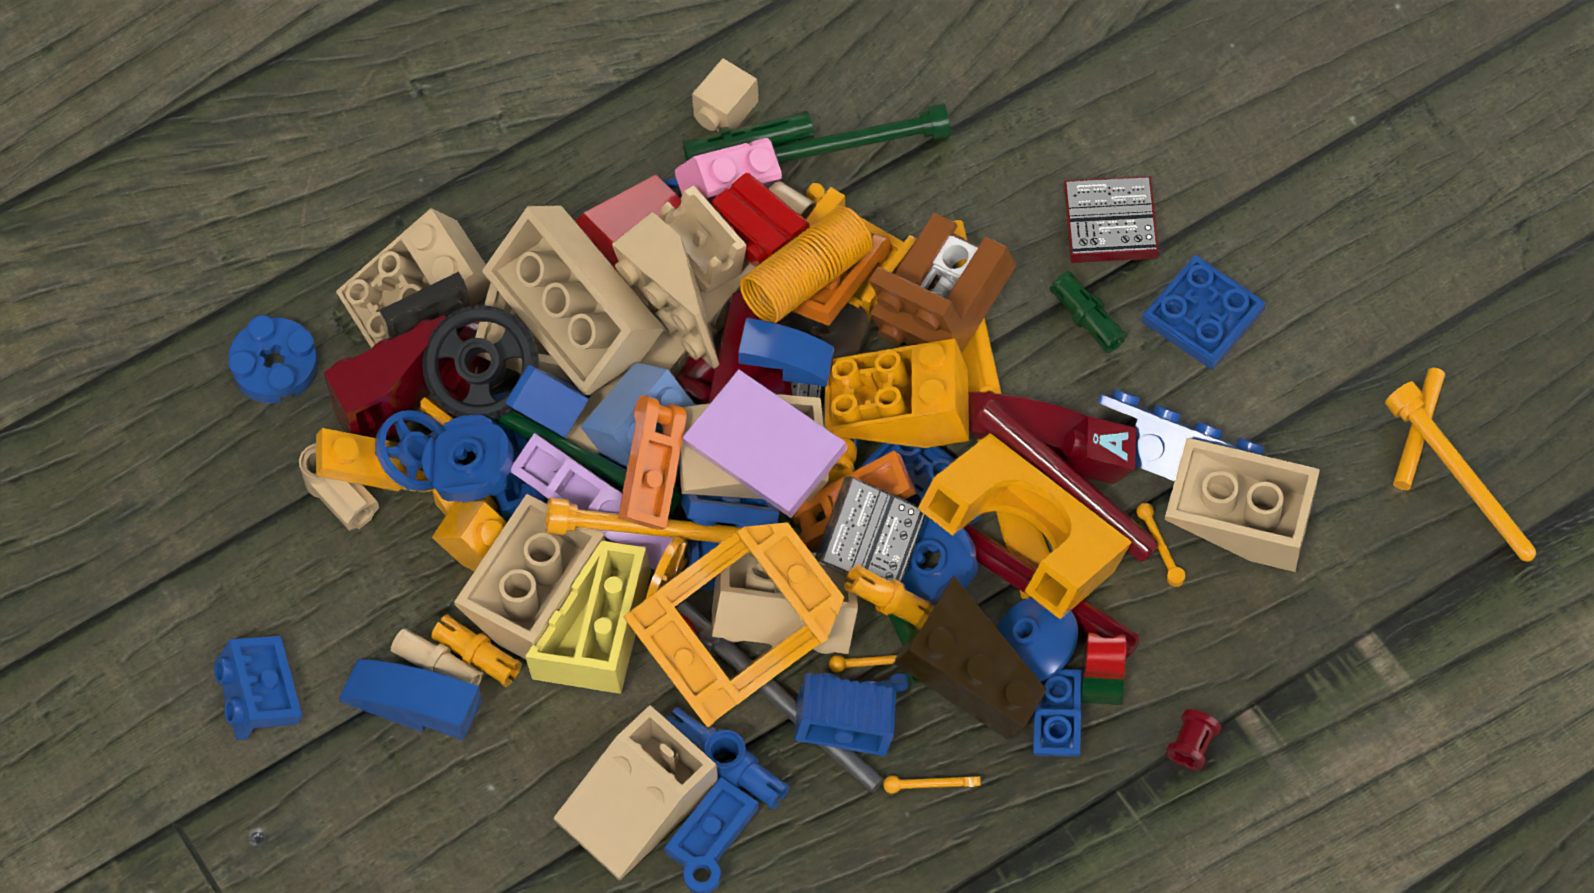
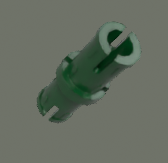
M1071 271L1063 273L1052 283L1053 286L1050 287V292L1073 315L1072 321L1077 327H1084L1105 353L1113 352L1125 341L1127 333L1108 315L1102 300L1099 297H1093L1080 284Z

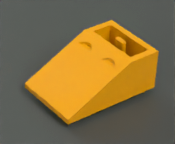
M955 338L834 358L828 384L825 387V429L837 437L920 448L969 441L968 369Z

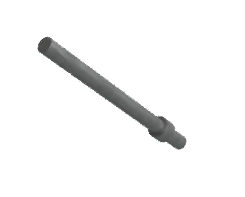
M684 601L677 607L678 613L688 617L692 622L695 634L698 636L697 638L709 653L716 652L737 672L753 662L731 641L712 637V622H709L687 601ZM771 679L758 689L791 721L796 722L797 700L775 680ZM819 745L871 793L877 791L883 784L884 779L852 750Z

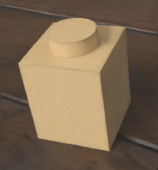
M722 58L692 93L694 117L704 128L710 131H719V128L727 126L730 130L737 128L759 102L757 78Z

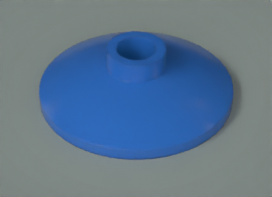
M1032 597L1013 606L1004 615L997 627L1039 681L1052 677L1067 664L1073 655L1078 640V625L1072 611L1067 613L1062 619H1059ZM1033 629L1031 635L1025 638L1028 632Z

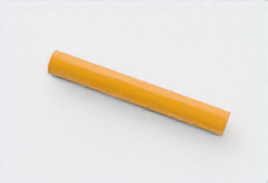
M1438 368L1428 369L1421 391L1424 395L1422 401L1426 404L1424 410L1431 419L1445 377V372ZM1411 424L1393 485L1401 490L1411 489L1425 443V439L1413 424Z

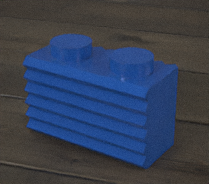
M808 673L804 677L797 698L794 740L886 756L894 736L896 689L894 687L886 688L884 685L874 681L859 683L856 680L850 682L848 679L841 680L839 677L828 673L816 675Z

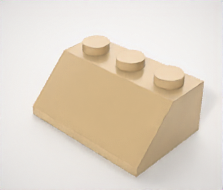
M528 494L525 495L454 601L455 606L494 642L526 659L525 656L532 645H537L549 627L548 621L555 610H560L572 592V584L599 543L606 541L605 534L595 529L576 527L574 532L566 531L565 535L547 534L545 532L547 504Z
M750 551L716 575L712 606V637L724 638L731 642L750 641L774 646L804 625V622ZM811 553L844 596L828 639L813 650L824 654L833 652L848 654L858 611L857 595L849 593L844 589V582L848 581L852 584L854 582L846 579L849 571L824 561L825 554Z

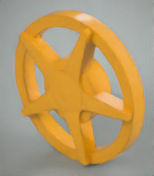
M675 537L666 548L651 580L646 599L679 575L685 568L689 560L685 558L687 551V541L685 539Z

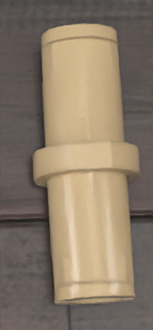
M407 628L399 631L391 645V652L421 669L453 677L479 686L482 680L483 672L451 654L449 647L443 644L435 645Z

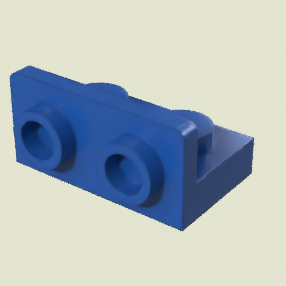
M281 636L229 639L220 656L215 660L214 675L216 682L222 685L226 699L224 708L227 723L233 726L236 740H246L254 728L297 725L302 718V713Z

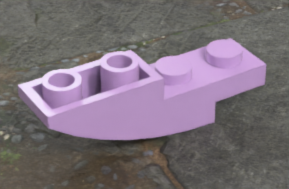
M535 433L512 465L510 472L541 492L548 499L549 497L569 499V504H577L578 509L619 514L622 492ZM598 530L604 533L605 538L611 542L646 547L650 567L656 570L666 548L674 539Z

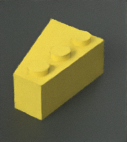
M607 541L599 543L572 584V592L560 610H555L549 619V627L537 645H532L525 656L532 680L622 693L636 636L623 616L645 599L651 575L646 547Z

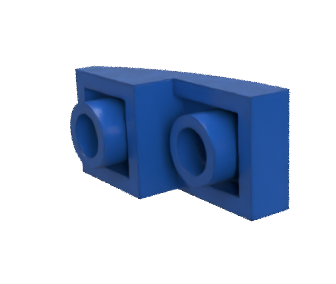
M746 318L739 348V364L782 369L783 381L827 387L834 355V346L810 334L790 327Z
M1061 669L1052 677L1040 681L1047 690L1034 711L1033 756L1080 757L1081 670Z

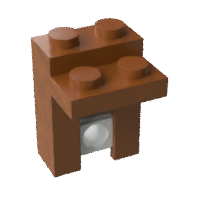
M933 213L897 272L893 274L877 266L868 280L878 296L876 298L877 303L870 313L879 328L878 334L895 346H900L902 342L911 346L955 338L962 354L1017 266L1008 247L987 237L983 239L979 246L968 242L963 237L954 234L958 227L955 222ZM960 260H967L965 265H963L962 267L952 269L953 265Z

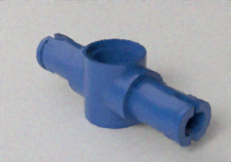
M680 706L672 711V715L675 716L674 719L671 716L666 718L667 721L717 764L718 780L722 777L738 789L743 787L767 804L772 810L779 805L777 798L783 800L787 795L790 785L758 764L759 759L746 750L744 740L738 733L731 730H718L715 727L708 729L687 714ZM724 752L736 755V759L727 764L717 762L715 757Z

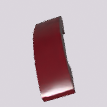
M968 392L969 438L982 440L991 433L976 417L980 409L988 401L995 400L1065 461H1067V456L1063 453V443L1066 434L1088 417L1061 406L1033 399L994 393Z

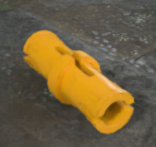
M860 564L853 566L846 576V579L854 583L844 582V589L847 592L853 593L874 604L878 612L884 615L894 614L916 626L931 602L905 590L902 582L896 579H892V581L886 580L865 569Z
M449 614L441 618L445 626L438 622L434 627L431 635L434 641L449 647L451 651L461 656L465 663L472 667L476 666L500 682L502 686L508 687L512 683V680L508 678L509 675L514 679L518 676L522 663L492 645L491 638L486 634L479 633L477 635L454 620Z

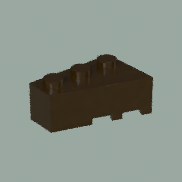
M952 576L937 590L893 664L1007 740L1026 726L1047 690L955 576Z

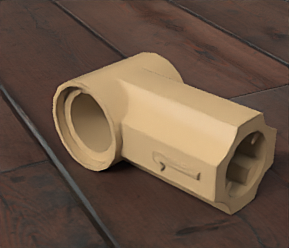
M316 443L306 447L301 453L299 467L306 489L314 497L320 498L349 531L355 528L360 529L372 520V516L379 509V504L363 485L319 477L313 474L316 470Z

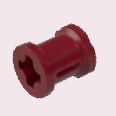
M1186 709L1181 716L1183 725L1175 742L1169 743L1166 755L1180 766L1199 771L1205 765L1206 758L1204 755L1212 737H1217L1222 727L1212 716L1199 710Z

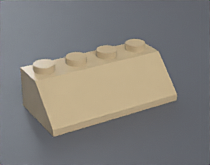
M527 206L482 270L484 275L583 395H590L628 370L635 362H640L665 329L562 206Z

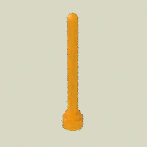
M1410 381L1394 391L1385 401V405L1396 418L1401 417L1405 422L1410 420L1518 557L1525 562L1532 561L1536 556L1535 547L1425 412L1426 404L1422 401L1424 395L1415 383Z
M549 497L545 520V532L547 534L565 535L566 531L574 532L577 527L669 538L680 537L687 540L715 543L726 540L741 529L736 526L718 524L716 526H703L690 521L668 519L666 529L654 530L620 520L617 513L578 509L577 504H569V499Z

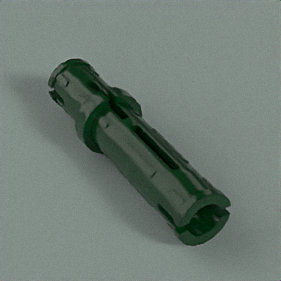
M803 111L791 116L755 123L731 130L728 126L719 128L718 133L683 140L682 143L685 159L688 161L694 156L744 143L749 144L752 141L767 137L771 141L772 146L813 138L814 131L808 111Z

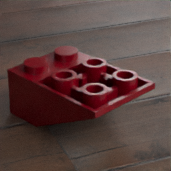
M445 314L434 320H423L416 324L412 330L396 338L383 339L377 342L372 349L353 358H343L337 361L330 369L323 372L334 413L344 432L376 438L379 428L389 417L401 411H417L421 407L420 401L425 397L428 398L431 394L423 375L422 360L424 350L427 349V344L430 342L428 338L429 336L432 337V331L438 328L437 325L446 318ZM443 358L439 360L440 372L445 367L450 358ZM403 420L405 425L409 422V420ZM394 424L388 429L386 440L398 435Z

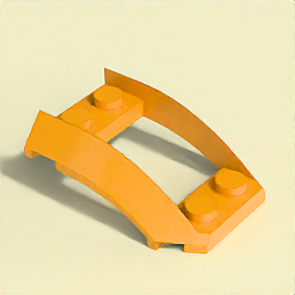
M789 523L745 526L623 617L708 728L717 719L741 703L780 672L819 644L825 642L828 639L836 615H838L844 596ZM750 551L804 622V625L728 679L675 609V606Z

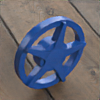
M408 410L395 413L378 430L375 442V455L388 476L407 490H432L434 487L430 481H418L415 478L417 470L423 468L422 457L427 442L431 437L433 439L438 437L445 429L434 418L422 412ZM403 420L419 422L433 432L427 436L421 432H410ZM394 424L400 441L396 447H386L387 431ZM390 458H398L406 466V476L393 465Z

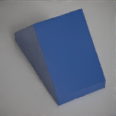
M528 365L505 403L559 435L566 437L589 399L572 382Z

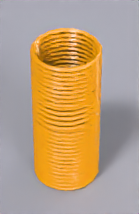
M837 206L810 226V228L806 229V231H803L802 234H799L798 237H795L794 240H791L787 245L772 254L771 257L765 259L755 269L742 276L740 290L744 300L760 319L777 323L803 304L804 301H807V299H810V297L819 292L820 289L826 287L832 280H835L836 277H839L840 274L851 268L852 265L858 263L868 253H871L873 250L871 232L866 223L852 209L845 206Z

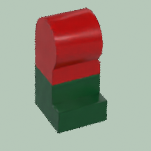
M1095 633L1087 634L1082 661L1081 703L1122 705L1126 635L1102 638Z

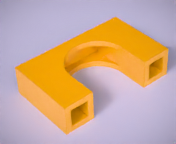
M991 433L933 478L917 508L952 536L980 514L992 511L1014 514L1036 526L1048 539L1053 552L1041 561L1024 592L1059 619H1062L1115 572L1132 541Z

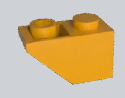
M485 501L455 502L432 538L461 565L475 572L507 522Z

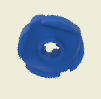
M264 315L253 318L249 322L248 327L244 328L235 337L229 350V368L237 386L249 398L263 403L282 402L281 397L289 396L292 393H295V396L301 394L311 385L318 370V358L313 336L297 322L285 318H270ZM272 353H280L281 358L284 360L283 363L275 362L271 368L266 367L265 357Z
M464 415L454 418L443 425L445 431L436 440L431 437L427 442L422 457L423 471L442 499L455 502H471L482 499L487 495H497L506 487L507 476L513 465L514 450L506 433L500 426L495 425L491 419L483 415ZM467 452H474L476 459L472 463L465 466L459 463V460L466 459Z
M924 514L900 582L904 584L905 590L926 601H931L937 590L952 576H955L964 589H966L970 580L977 575L978 562L976 560L974 542L964 528L952 536ZM927 550L932 551L934 554L941 553V557L938 560L939 564L934 569L928 567L922 570L921 565L926 561L923 554Z

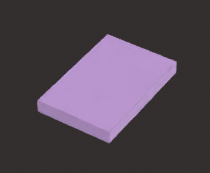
M740 370L735 373L682 437L685 445L790 518L847 450L846 442Z

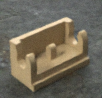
M695 186L684 190L681 204L677 209L674 210L669 201L664 204L659 218L681 236L696 281L705 293L741 275L747 245Z

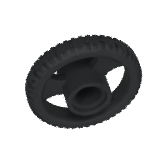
M475 305L451 313L437 325L438 328L432 331V337L429 336L428 338L430 342L427 344V349L424 350L422 368L428 390L441 407L457 417L483 415L491 420H495L510 414L515 409L505 402L513 389L496 402L491 395L490 388L496 386L504 378L507 368L506 360L522 359V370L519 379L528 365L539 368L538 350L531 333L517 317L497 307ZM474 322H491L504 327L505 333L495 344L483 338H471L463 342L458 335L457 329ZM488 353L491 357L489 368L481 374H473L471 371L472 359L477 354ZM440 359H454L457 372L470 383L469 393L463 401L453 397L444 386L439 371Z

